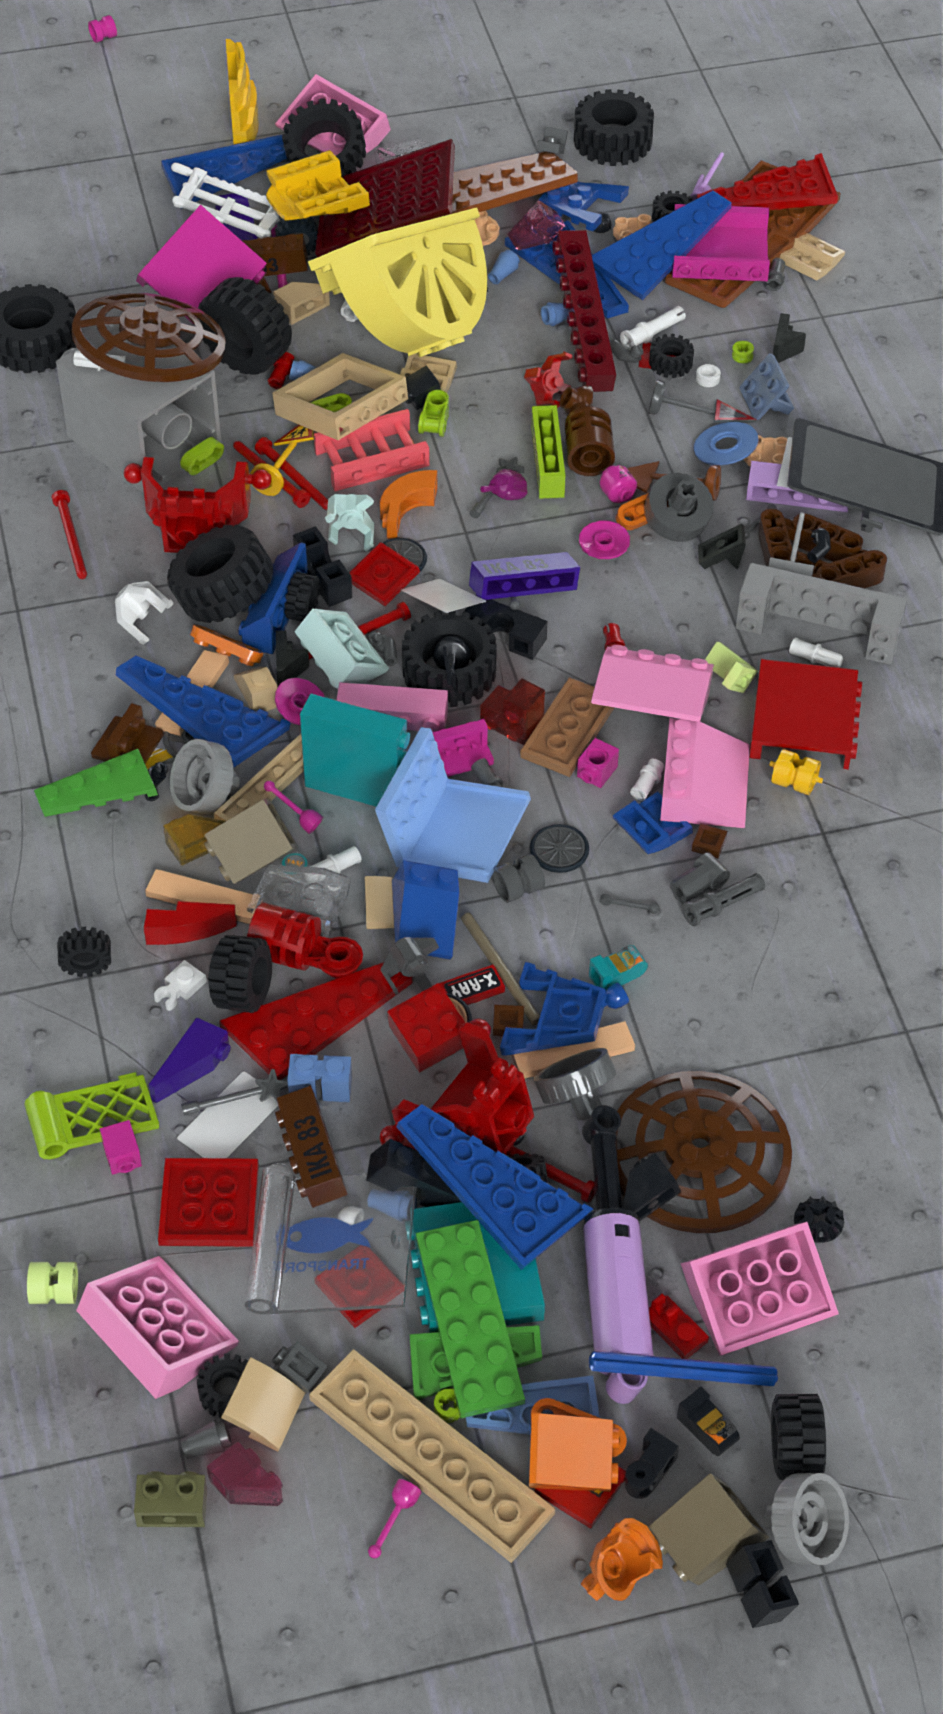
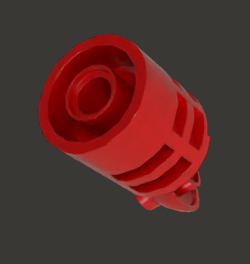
M262 902L256 908L249 925L247 937L265 940L270 948L273 963L306 971L311 966L319 968L324 973L337 979L348 976L356 971L363 959L362 948L355 940L340 936L333 938L320 936L321 920L317 916Z

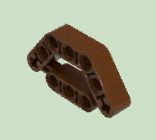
M766 509L761 513L758 537L766 566L769 565L770 557L790 561L792 553L791 543H794L799 514L792 521L785 518L782 512L777 509ZM804 513L798 548L809 552L816 546L813 542L815 538H811V533L815 529L824 528L830 534L831 550L823 558L833 562L827 563L819 560L817 563H812L808 559L807 554L797 551L795 562L813 565L812 577L864 589L878 585L884 580L887 556L879 550L862 549L863 538L859 534Z

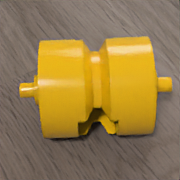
M786 749L781 751L776 762L770 761L769 766L774 767L771 779L773 784L786 788L789 785H793L795 791L809 796L816 783L822 784L823 778L819 777L821 761L809 757L800 759L799 754Z

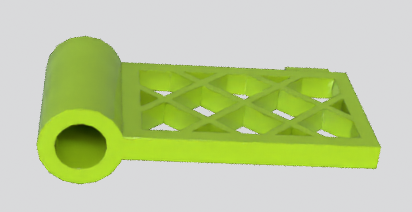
M136 1072L118 1076V1081L56 1095L41 1090L35 1091L30 1094L24 1103L38 1154L41 1158L48 1160L61 1157L69 1149L102 1142L99 1128H103L101 1124L107 1116L119 1122L130 1120L134 1134L159 1129V1121L144 1076H137ZM139 1086L141 1091L136 1100L123 1095L128 1088ZM105 1094L112 1097V1099L104 1107L93 1101L97 1095ZM76 1101L82 1104V1106L75 1114L66 1110L63 1103ZM117 1101L131 1106L125 1116L112 1110ZM88 1107L101 1113L95 1123L82 1117ZM136 1110H140L148 1114L150 1120L139 1123L130 1118ZM77 1123L90 1129L87 1135L73 1138L72 1130Z

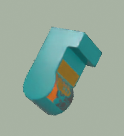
M629 945L622 948L618 953H613L604 958L601 955L591 958L589 978L595 986L604 989L615 983H619L622 986L643 975L648 968V963L634 945Z

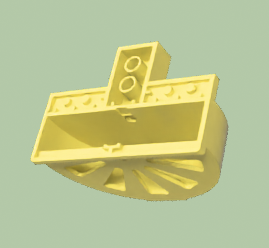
M477 208L373 234L308 261L311 271L315 270L323 294L331 291L334 295L343 293L344 298L356 317L374 337L392 349L408 353V356L418 353L420 358L464 342V336L472 334V329L479 321L486 301L487 268L482 241L475 219L480 217Z

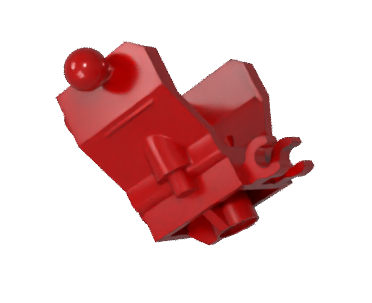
M144 457L142 467L137 463L128 464L123 472L124 478L129 483L136 484L142 480L146 513L153 520V524L161 529L164 552L178 553L180 549L183 550L190 540H195L203 532H210V529L216 527L223 528V525L234 527L248 518L251 501L250 484L256 489L264 490L272 482L268 471L259 469L253 474H249L248 462L237 461L234 479L216 492H205V489L194 488V491H181L178 487H168L167 490H164L153 478L154 457Z
M477 1018L459 1027L458 1031L468 1063L431 1107V1110L454 1123L457 1129L470 1137L473 1135L482 1140V1144L493 1151H500L506 1154L518 1137L525 1134L527 1131L526 1127L535 1116L524 1074L518 1071L515 1065L511 1064L509 1066L506 1060L498 1057L490 1038L491 1027L489 1023L484 1019ZM403 1099L391 1110L395 1124L388 1125L381 1130L379 1136L381 1145L392 1139L416 1150L396 1126L400 1120L419 1105Z

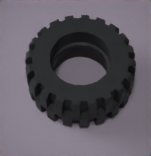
M241 277L225 279L198 306V309L212 317L222 329L226 344L221 362L229 365V368L234 371L239 370L242 374L250 375L264 373L291 345L292 328L289 325L288 315L283 311V306L281 303L278 304L271 292L268 293L265 287L260 284H254L253 280H244ZM197 318L204 330L216 334L206 323ZM203 337L204 343L208 344L209 350L213 353L218 343Z
M26 284L25 287L20 288L15 286L10 291L5 290L1 292L0 365L5 368L9 367L12 371L18 372L20 370L24 373H31V371H38L40 373L45 372V369L48 368L51 370L57 368L56 361L60 359L63 353L71 348H76L71 332L73 319L76 315L72 301L62 292L59 293L57 289L53 287L46 288L45 285L39 284L38 286Z
M223 525V528L216 527L210 529V532L201 533L195 540H190L183 550L180 549L178 551L176 559H172L170 569H168V586L187 616L204 623H211L212 621L221 622L225 618L231 619L237 616V613L246 611L252 603H256L260 599L262 593L265 594L268 584L272 580L273 564L253 531L239 525L234 527Z

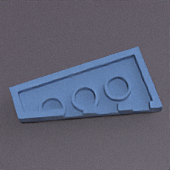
M593 1376L521 1384L525 1396V1404L465 1417L466 1427L531 1435V1410L533 1405L540 1399L552 1398L600 1418ZM550 1410L542 1412V1414H553Z

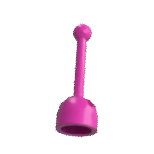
M266 781L264 783L266 791L273 792L300 815V826L308 834H311L322 822L324 817L312 809L305 811L300 809L275 788L274 782Z
M398 1479L392 1491V1498L396 1506L375 1545H371L368 1549V1554L371 1558L376 1559L380 1557L382 1553L381 1546L401 1509L413 1507L418 1501L422 1492L411 1482L403 1479Z

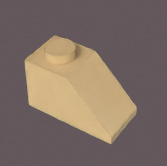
M291 282L273 291L275 300L283 306V311L288 315L291 325L330 305L329 292L323 294L320 284Z
M256 667L234 675V680L250 709L254 711L259 709L269 711L277 708L275 692L278 687L267 667Z

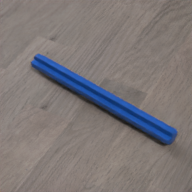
M593 1351L589 1356V1369L598 1372L774 1386L778 1381L777 1369L772 1366Z

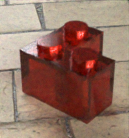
M523 678L511 691L498 685L480 705V720H485L488 729L495 730L511 741L525 745L544 716L545 690Z

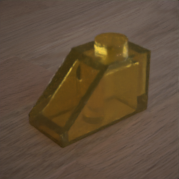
M187 814L163 825L165 843L180 865H185L209 853L204 844L207 841L204 834L226 821Z

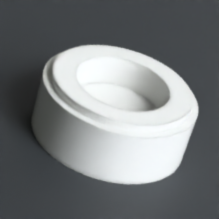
M711 364L698 367L696 382L703 387L716 386L720 382V369Z

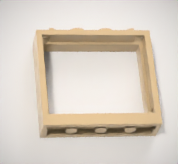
M345 353L338 355L272 393L275 414L336 440H340L408 400L405 376ZM349 379L375 389L336 413L309 403Z

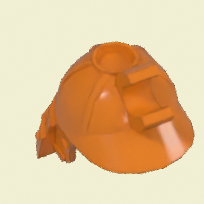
M625 1518L619 1523H615V1526L607 1536L596 1544L591 1562L589 1563L592 1573L583 1579L581 1585L596 1601L605 1593L614 1600L623 1601L630 1595L635 1583L639 1579L648 1576L654 1569H662L663 1560L658 1541L647 1525L634 1518Z

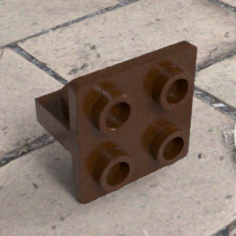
M131 703L123 717L115 716L91 751V756L94 759L106 762L138 749L146 764L164 736L163 730L145 725L142 707Z

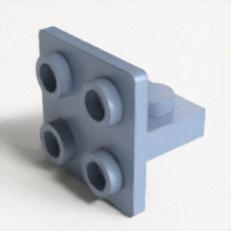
M769 353L747 379L744 380L739 389L753 418L760 420L769 409L775 412L780 411L787 415L794 409L786 392L789 384L775 356Z

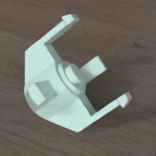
M334 494L328 499L327 516L325 517L326 522L329 523L328 540L336 545L338 543L339 529L342 527L357 529L365 535L364 550L366 552L374 546L372 544L374 522L366 512V509L374 503V500L367 494Z

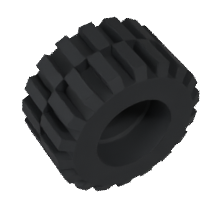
M225 935L224 938L220 939L211 958L208 976L210 998H212V1003L217 1008L254 1013L262 1006L268 994L272 977V957L270 948L265 940L237 935Z
M818 1394L775 1395L771 1409V1442L774 1470L779 1480H784L791 1474L797 1473L824 1474L826 1466V1428L823 1405Z

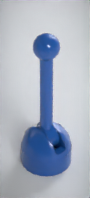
M615 983L606 989L607 998L604 1007L608 1006L609 1008L617 1009L629 1003V998L619 983Z

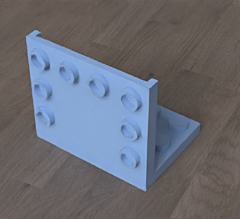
M421 727L375 811L396 867H400L403 860L455 869L458 870V878L488 883L494 872L493 869L496 868L531 797L529 791L448 779L444 762L441 760L438 745L431 728Z

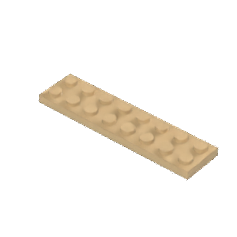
M354 1349L309 1394L311 1402L510 1563L517 1558L555 1515V1508Z

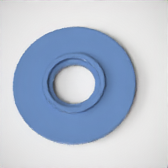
M741 422L721 423L708 428L698 436L694 443V452L696 457L706 464H733L748 457L756 449L759 438L757 431L748 424ZM732 437L737 440L736 445L728 449H718L715 447L720 439Z

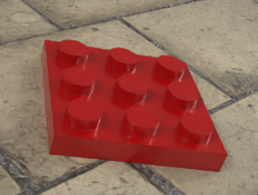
M165 1158L158 1232L159 1246L254 1247L259 1160L246 1158Z

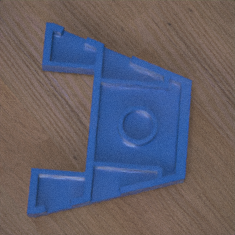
M576 182L545 192L538 200V207L558 217H562V214L571 218L572 223L578 225L581 222L586 224L587 230L594 231L602 222V214L586 210L598 198L621 203L628 196L629 186Z
M525 962L519 981L522 990L547 991L537 1029L506 1027L500 1045L501 1055L507 1056L595 1041L607 998L606 989L572 978L570 981L558 977L555 971L547 969L544 972L536 969L535 964Z

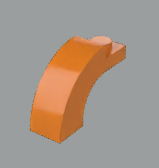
M423 470L406 474L396 479L385 489L380 499V520H382V528H387V539L398 538L401 519L406 512L419 506H435L438 489L437 470Z

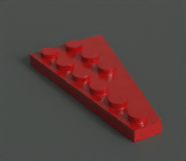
M822 153L815 155L813 160L806 162L805 159L797 161L795 166L789 168L781 166L754 175L750 181L743 182V180L734 182L732 187H718L697 194L696 197L698 199L711 191H715L732 202L731 206L769 208V210L803 208L817 205L824 206L827 204H837L838 200L836 189Z
M382 962L348 976H343L260 1006L257 1012H242L219 1020L220 1028L228 1031V1036L266 1073L270 1074L271 1069H274L277 1080H282L288 1075L290 1054L316 1055L396 995L381 972L384 964ZM401 972L390 977L399 993L413 983V976L407 977Z

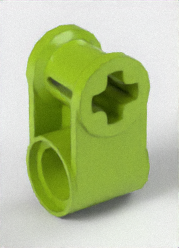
M433 390L428 393L419 418V434L429 432L444 437L449 417V396L445 391Z

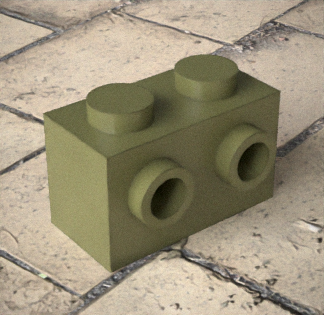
M151 1471L146 1475L137 1474L134 1516L137 1527H205L207 1502L205 1475H199L192 1471L182 1472L180 1475H166L159 1471Z

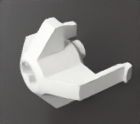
M148 581L127 584L115 597L117 622L143 645L149 641V638L133 625L134 621L138 618L142 620L149 613L147 609L150 604L161 613L165 608L168 609L174 604L171 599L166 598Z

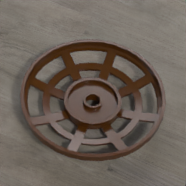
M119 293L97 298L78 310L74 316L71 331L72 339L77 349L92 363L117 375L148 382H178L202 376L213 370L221 362L226 344L225 336L220 326L202 310L174 298L149 293ZM133 302H145V306L131 307L126 304ZM156 304L168 306L175 310L167 311L158 308ZM106 305L99 311L97 318L81 320L89 311ZM113 308L123 311L121 316L105 317ZM187 316L194 326L181 323L177 317ZM197 318L206 323L216 334L204 330ZM105 324H119L120 332L112 335ZM96 325L97 330L106 342L96 349L84 337L81 328ZM181 331L196 334L187 344L180 339ZM203 337L218 343L214 352L204 360L193 351L201 344ZM127 339L128 341L136 345L144 346L145 348L133 346L123 341ZM173 344L177 347V348L162 349V350H157V349H156V348L167 347V346H170V345H173ZM114 347H117L128 353L145 356L144 367L121 362L106 354ZM183 354L193 363L192 365L178 368H155V358L175 357Z
M681 1071L666 1074L650 1080L637 1088L623 1101L617 1110L621 1120L627 1109L643 1114L637 1127L635 1145L617 1150L616 1139L620 1191L624 1197L628 1179L621 1168L620 1161L638 1157L640 1160L648 1156V1154L664 1151V1155L671 1165L668 1170L676 1180L681 1174L693 1178H702L704 1190L679 1185L681 1193L677 1196L699 1201L706 1200L708 1218L698 1219L680 1216L665 1211L662 1208H658L647 1216V1218L663 1226L697 1234L733 1230L751 1223L763 1215L777 1201L786 1186L792 1161L791 1139L786 1124L777 1109L765 1096L753 1087L735 1078L706 1071ZM692 1080L719 1082L738 1089V1091L731 1097L719 1091L695 1088ZM680 1081L682 1090L667 1094L652 1105L637 1100L638 1097L653 1088L666 1083ZM697 1096L714 1098L725 1102V1104L717 1112L701 1109ZM750 1096L759 1102L773 1117L780 1132L762 1131L755 1115L743 1103ZM685 1098L687 1110L676 1116L660 1110L672 1101ZM735 1110H738L747 1119L752 1130L735 1131L733 1125L727 1119ZM651 1119L666 1126L663 1139L645 1142L646 1129ZM704 1139L709 1145L699 1148L694 1146L692 1141ZM756 1142L755 1156L750 1166L736 1156L738 1143ZM765 1143L783 1144L782 1166L773 1185L758 1174L764 1160ZM729 1167L741 1175L739 1179L731 1184L720 1188L716 1187L715 1176L723 1173ZM749 1183L764 1194L759 1201L747 1209L721 1217L719 1199L737 1193Z

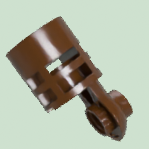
M582 385L576 388L567 387L561 395L559 405L565 409L567 416L564 429L567 462L570 469L579 475L597 476L602 474L606 468L613 466L615 450L611 418L603 409L592 406L593 389L589 385Z

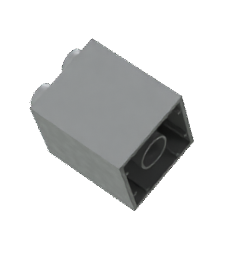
M109 324L106 326L112 335L120 332L119 324ZM99 333V335L88 342L97 349L106 340ZM127 339L123 341L133 346L145 348L144 346L136 345L128 341ZM173 344V345H170V346H167V347L156 348V349H157V350H162V349H172V348H177V347ZM114 347L107 353L110 355L126 356V363L144 367L145 356L128 353L117 347ZM77 348L67 350L56 361L67 436L124 480L126 479L123 472L128 464L137 463L142 467L144 457H154L153 478L160 486H163L185 471L181 468L180 461L187 451L209 437H213L222 443L215 370L184 381L148 382L120 376L103 369L98 371V368L74 365L73 357L75 351L78 350ZM185 354L175 357L155 358V368H178L193 364ZM142 480L136 484L130 483L144 494Z

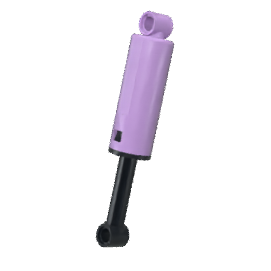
M600 1105L594 1109L582 1127L583 1138L591 1145L597 1211L590 1213L584 1218L582 1224L594 1351L654 1356L640 1221L636 1213L622 1208L616 1151V1131L621 1125V1117L614 1108ZM600 1372L609 1376L606 1381L607 1394L612 1400L621 1404L633 1401L643 1389L648 1379V1376Z

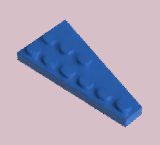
M282 135L166 159L162 160L161 163L174 196H179L183 188L182 184L188 182L190 176L187 177L174 172L171 169L173 163L182 164L190 167L192 170L200 168L207 171V175L212 178L217 177L220 181L225 180L229 184H235L287 159ZM203 183L200 187L201 190L211 194L222 190V188L209 183ZM194 196L191 201L197 202L201 198Z
M711 191L593 254L594 268L643 301L673 269L674 256H686L731 209L732 202L715 191Z
M567 220L505 238V246L560 285L561 274L556 271L557 255H553V241H557L558 231L575 229ZM595 269L604 317L608 319L628 313L629 305L610 278Z
M134 656L116 668V676L195 739L215 742L225 746L231 755L233 768L290 730L291 722L285 719H281V721L268 717V712L264 710L254 711L245 707L241 700L206 685L203 688L190 683V678L183 675L178 678L166 673L164 667L139 656Z
M423 1104L400 1120L396 1126L521 1270L593 1211V1208L585 1203L583 1205L570 1198L564 1190L556 1189L540 1179L539 1175L500 1151L495 1152L482 1144V1140L473 1135L470 1137L457 1129L454 1123Z

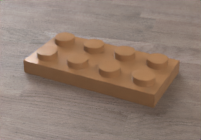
M569 677L521 749L520 758L570 777L578 766L579 757L596 738L615 707L592 704L591 700L595 687Z

